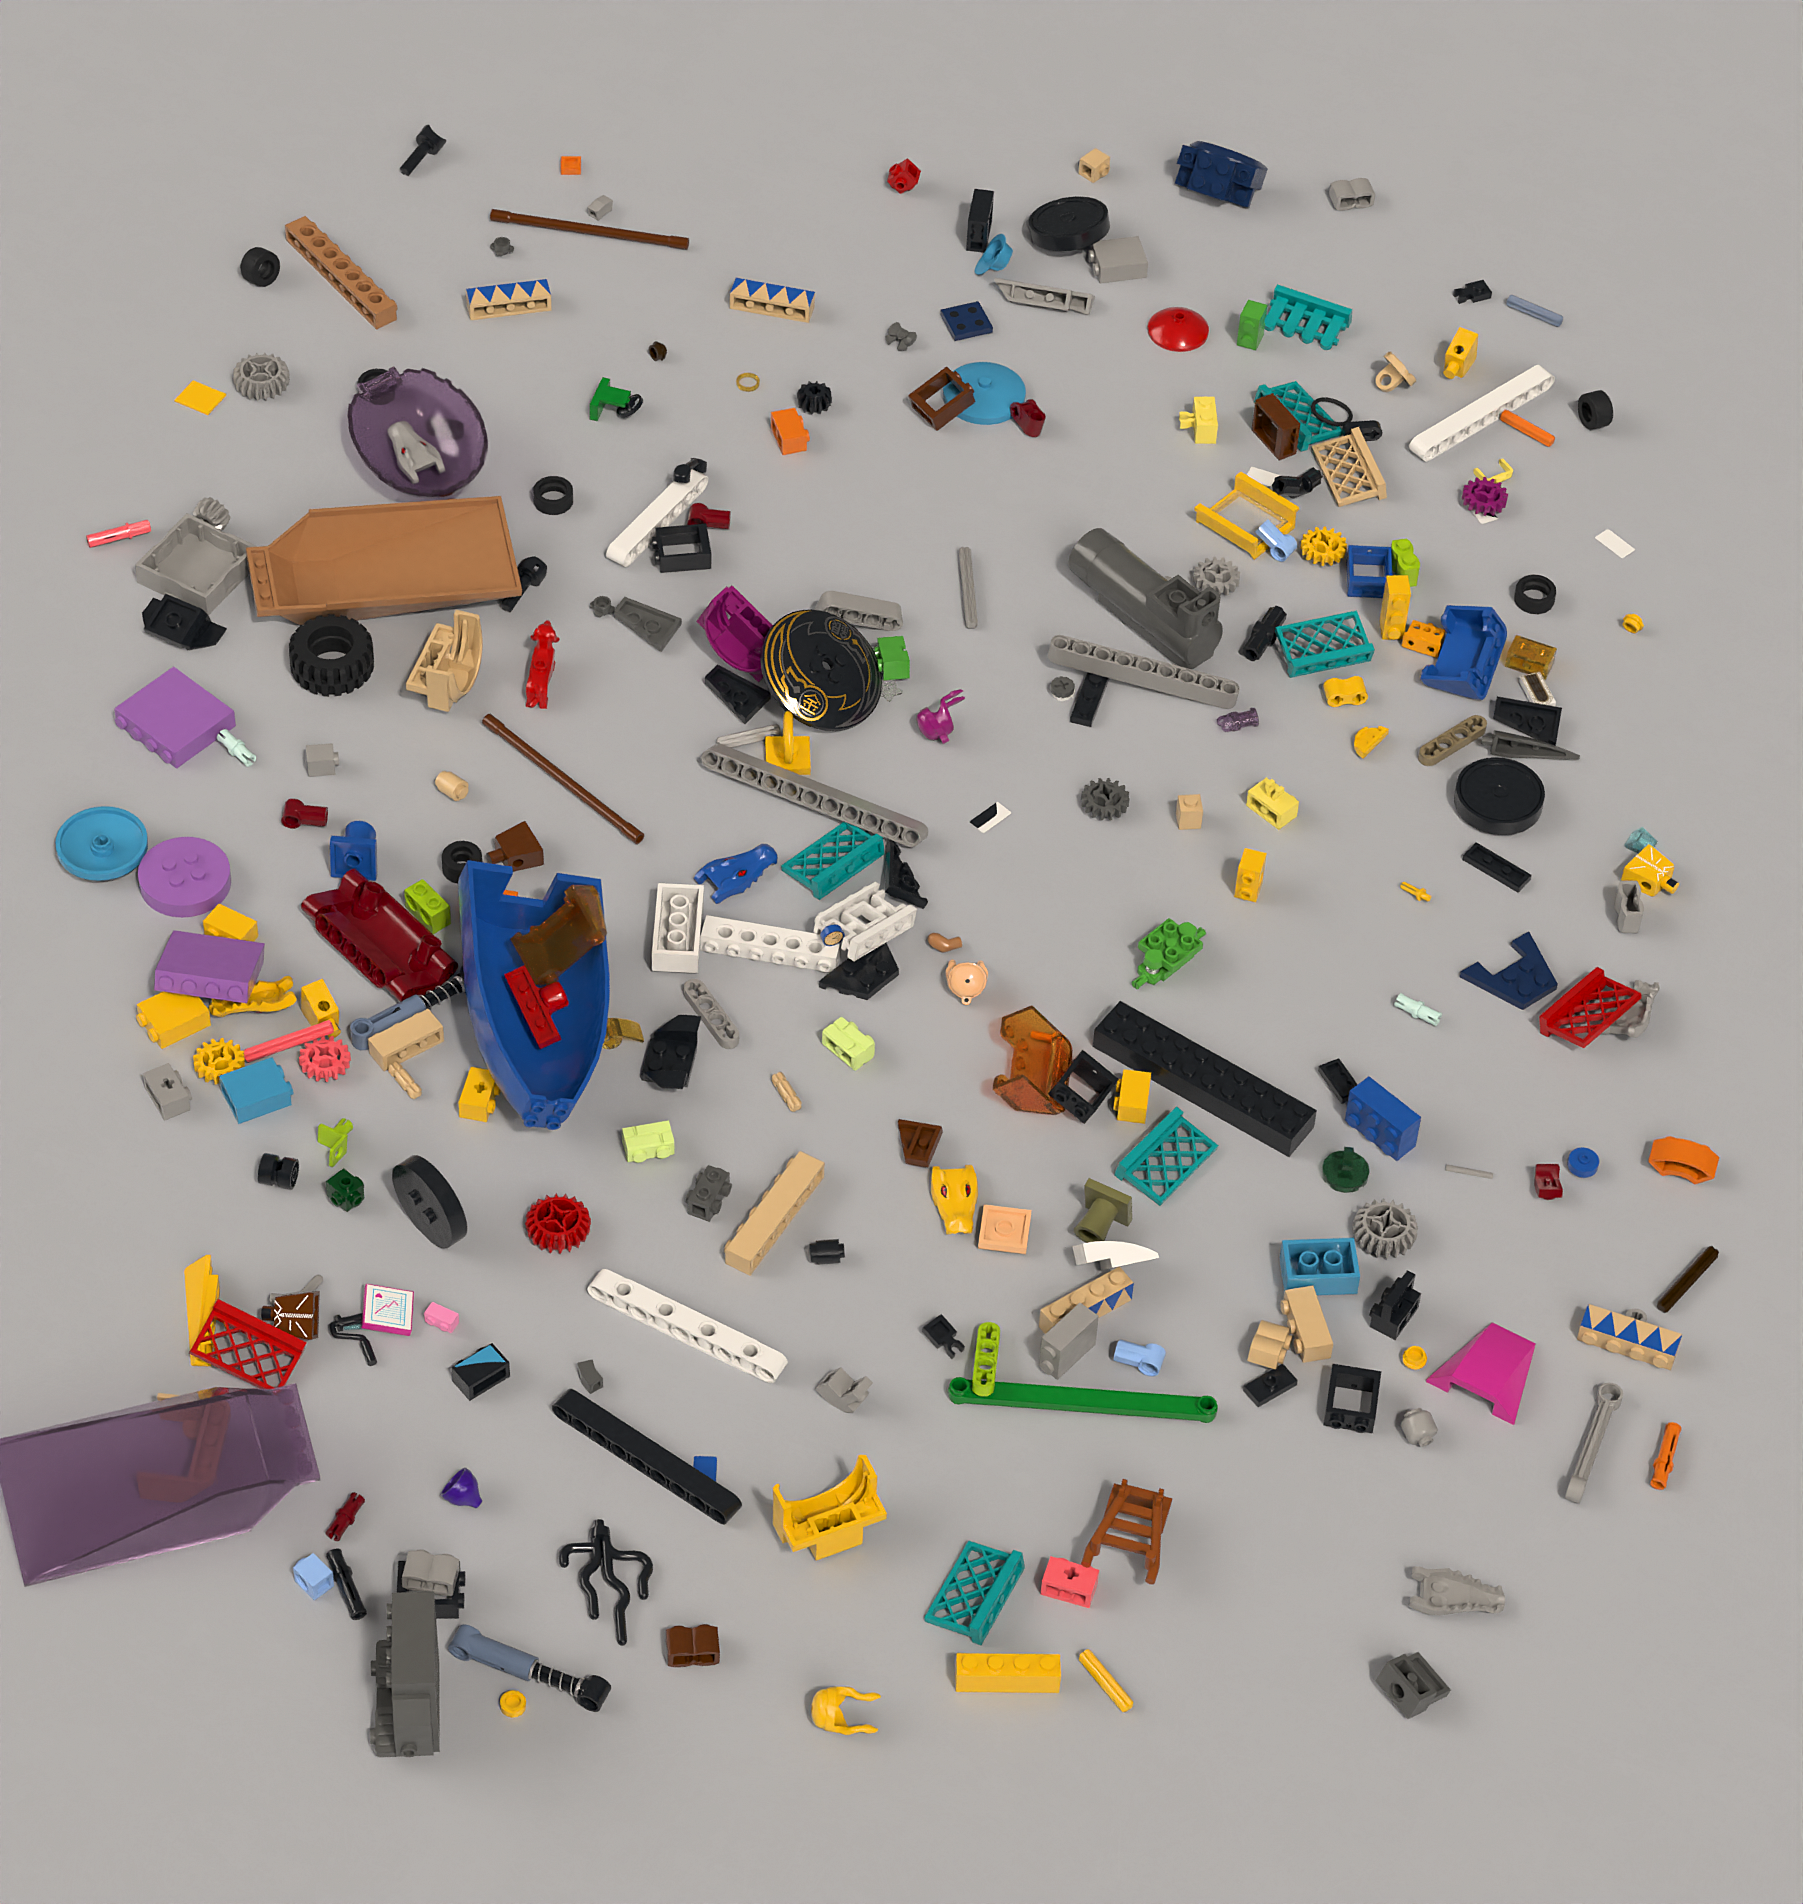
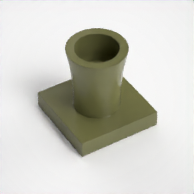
M1088 1178L1084 1187L1085 1208L1089 1210L1074 1228V1233L1085 1243L1105 1241L1113 1220L1127 1227L1132 1221V1197Z

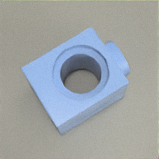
M314 1553L307 1558H302L293 1567L295 1582L314 1601L334 1587L333 1572Z

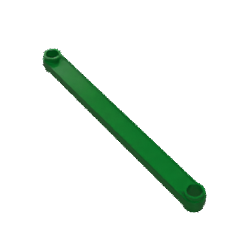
M962 1377L954 1378L948 1387L949 1399L958 1405L964 1403L1195 1420L1203 1423L1212 1422L1218 1410L1217 1401L1208 1395L1197 1397L995 1382L994 1391L991 1395L979 1396L972 1391V1380ZM981 1381V1384L986 1385V1381Z

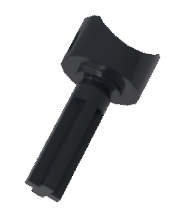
M425 125L416 136L417 148L400 167L403 175L409 176L427 153L435 155L445 145L446 139L438 136L430 125Z
M536 556L521 560L517 566L522 596L530 585L539 586L546 576L547 565ZM522 596L505 598L501 603L502 609L511 612Z

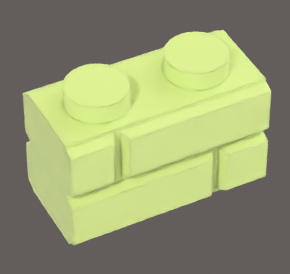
M840 1017L822 1032V1044L855 1071L874 1057V1040L871 1036L862 1034L852 1021L848 1022L843 1017Z
M669 1120L622 1128V1143L627 1162L635 1161L640 1163L646 1159L655 1157L663 1159L675 1154L674 1137Z

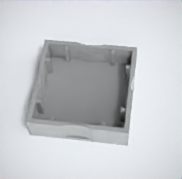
M186 513L168 531L165 538L153 546L135 564L137 583L162 595L166 593L202 608L210 615L250 574L246 548L257 546L235 535L222 532L211 524Z

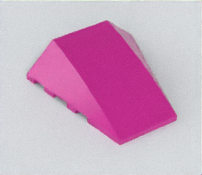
M1492 1322L1428 1377L1426 1382L1447 1393L1453 1384H1457L1493 1402L1492 1415L1514 1425L1536 1343Z

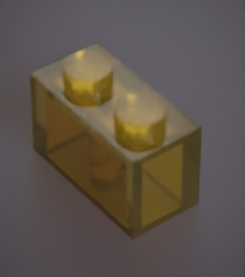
M1516 635L1507 652L1505 667L1525 674L1540 672L1543 679L1546 680L1554 664L1557 648Z

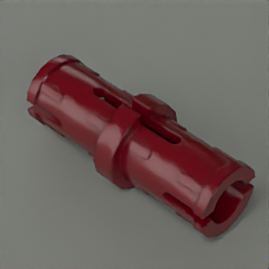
M352 1492L343 1508L338 1509L336 1512L335 1520L326 1531V1535L331 1540L336 1535L334 1541H340L348 1526L354 1523L355 1515L365 1503V1499L360 1494L355 1499L357 1493Z

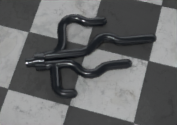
M597 1519L594 1521V1527L590 1529L591 1542L565 1545L559 1552V1564L562 1568H566L569 1565V1555L572 1553H592V1560L580 1573L579 1582L581 1589L588 1598L589 1617L592 1620H597L599 1617L598 1596L589 1580L590 1576L601 1565V1561L603 1562V1573L606 1582L620 1594V1600L615 1607L617 1642L620 1646H624L627 1643L625 1610L630 1603V1593L628 1587L614 1575L612 1558L620 1561H639L642 1563L643 1570L638 1577V1593L641 1600H646L649 1597L648 1580L653 1573V1563L651 1558L641 1551H621L615 1549L611 1544L609 1527L604 1526V1520Z

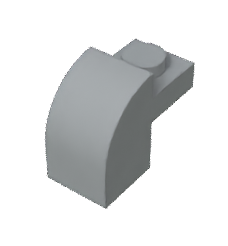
M840 1367L829 1372L816 1387V1391L837 1409L846 1413H853L868 1396L869 1392L867 1390L873 1382L867 1376L854 1381Z

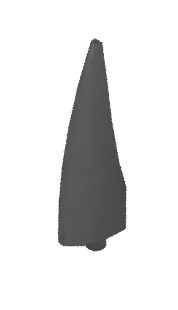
M1494 730L1492 737L1482 736L1481 744L1491 746L1492 755L1510 758L1580 759V755L1561 747Z

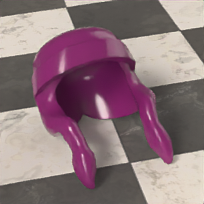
M962 689L951 691L948 695L942 697L940 708L937 712H931L925 707L917 714L918 727L927 739H941L943 744L949 741L947 735L952 733L954 725L948 708L966 699L964 696L956 697L963 692Z

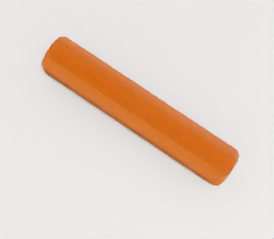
M1504 410L1501 413L1500 420L1547 447L1554 443V435L1509 410Z

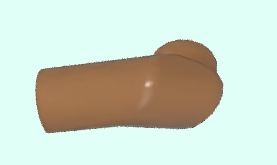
M931 933L928 936L929 945L942 953L962 947V941L959 936L947 939L938 933Z

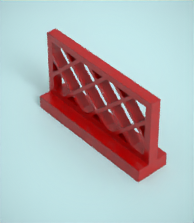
M1596 967L1539 1016L1540 1033L1546 1037L1554 1034L1585 1048L1642 998L1641 993L1605 977L1604 970ZM1605 986L1614 989L1611 991L1601 992L1605 988ZM1619 996H1630L1629 999H1618ZM1615 997L1616 1001L1602 1002V998ZM1599 999V1003L1587 1004L1590 1000ZM1617 1007V1010L1614 1012L1604 1013V1009ZM1601 1009V1013L1588 1015L1587 1011ZM1576 1012H1585V1015L1573 1016ZM1603 1020L1601 1024L1590 1025L1589 1023L1590 1021ZM1573 1023H1587V1026L1573 1027ZM1564 1024H1570L1571 1028L1561 1029L1559 1027ZM1588 1033L1583 1039L1575 1036V1034Z
M217 1299L189 1354L279 1398L297 1362L303 1355L307 1342ZM216 1319L224 1323L226 1331L213 1334L210 1325ZM242 1332L246 1334L248 1342L235 1345L232 1334ZM228 1335L232 1347L218 1350L215 1339ZM211 1340L214 1352L205 1354L197 1350L202 1342ZM264 1343L268 1345L270 1353L257 1356L254 1345ZM250 1346L254 1358L241 1361L237 1350ZM233 1351L237 1363L230 1365L224 1363L221 1354ZM286 1354L293 1357L290 1365L280 1367L276 1356ZM272 1357L276 1369L263 1372L260 1361ZM256 1362L259 1374L252 1376L246 1374L243 1365ZM278 1373L281 1382L277 1389L267 1384L266 1376Z

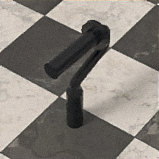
M362 1313L342 1318L340 1315H335V1321L329 1325L331 1335L337 1339L361 1340L360 1345L368 1366H374L377 1360L370 1341L364 1335L337 1333L336 1328L340 1332L343 1331V1327L362 1323Z

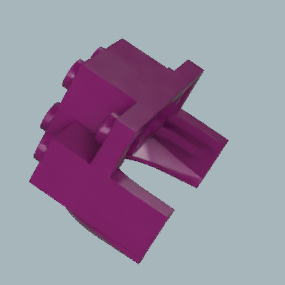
M732 585L729 588L726 586L711 600L696 622L705 630L710 645L722 660L740 671L749 673L757 682H760L763 679L760 662L761 647L767 632L773 625ZM726 612L731 616L729 620L726 615Z

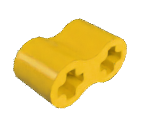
M1353 676L1348 679L1331 678L1323 684L1327 703L1331 707H1339L1344 704L1361 705L1368 699L1362 677Z

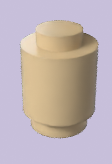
M442 771L435 780L438 790L454 801H459L468 794V782L450 771Z

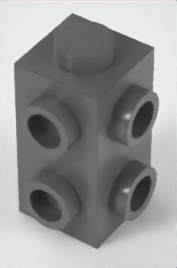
M710 1165L706 1167L703 1173L700 1172L696 1179L694 1190H690L686 1197L685 1203L688 1204V1214L710 1222L713 1215L719 1213L724 1196L728 1197L731 1192L730 1173Z

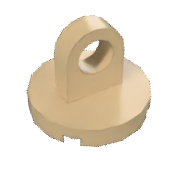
M1391 351L1384 355L1389 364L1376 376V385L1381 391L1390 392L1403 380L1410 386L1416 382V378L1408 372L1404 364ZM1391 377L1389 385L1384 386L1381 384L1383 378Z

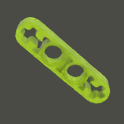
M993 1322L982 1323L978 1328L972 1391L979 1396L991 1395L995 1387L1000 1327ZM988 1333L991 1334V1339H986ZM984 1348H988L993 1351L990 1353H986L981 1350ZM982 1365H988V1366H990L991 1368H990V1369H981L980 1366H982ZM982 1379H986V1385L981 1384Z

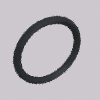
M1321 397L1314 400L1311 404V411L1314 416L1326 424L1344 426L1353 419L1350 408L1336 399ZM1319 402L1337 404L1347 411L1349 417L1344 422L1328 420L1317 413L1315 405Z

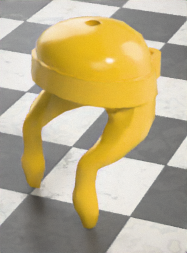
M834 1686L818 1691L813 1697L811 1714L812 1720L818 1728L844 1735L858 1732L871 1734L878 1731V1728L869 1724L848 1726L839 1705L846 1696L871 1702L881 1697L880 1694L875 1692L862 1694L852 1687Z

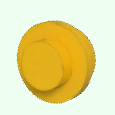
M1627 614L1623 618V627L1631 633H1637L1644 627L1641 617L1636 614Z
M1411 1346L1404 1351L1402 1361L1406 1367L1418 1370L1426 1365L1427 1355L1421 1347Z

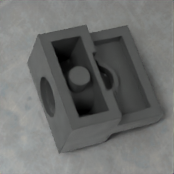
M1419 1652L1408 1657L1406 1654H1403L1388 1661L1375 1680L1407 1719L1426 1711L1430 1704L1447 1697L1451 1691Z

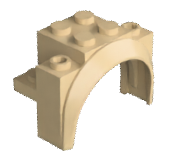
M456 610L454 613V627L436 623L406 682V690L427 695L428 707L449 712L453 702L457 703L458 699L467 694L473 687L479 672L483 648L479 615Z

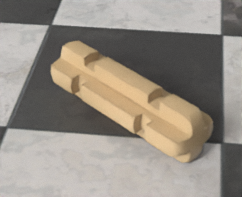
M395 1061L388 1066V1072L392 1077H396L395 1080L407 1092L410 1098L416 1099L421 1096L422 1089L415 1083L408 1072L402 1069L403 1067L399 1062Z
M782 1072L773 1074L772 1083L785 1103H788L787 1106L790 1111L800 1110L802 1102L796 1096L797 1094L786 1080L785 1075Z

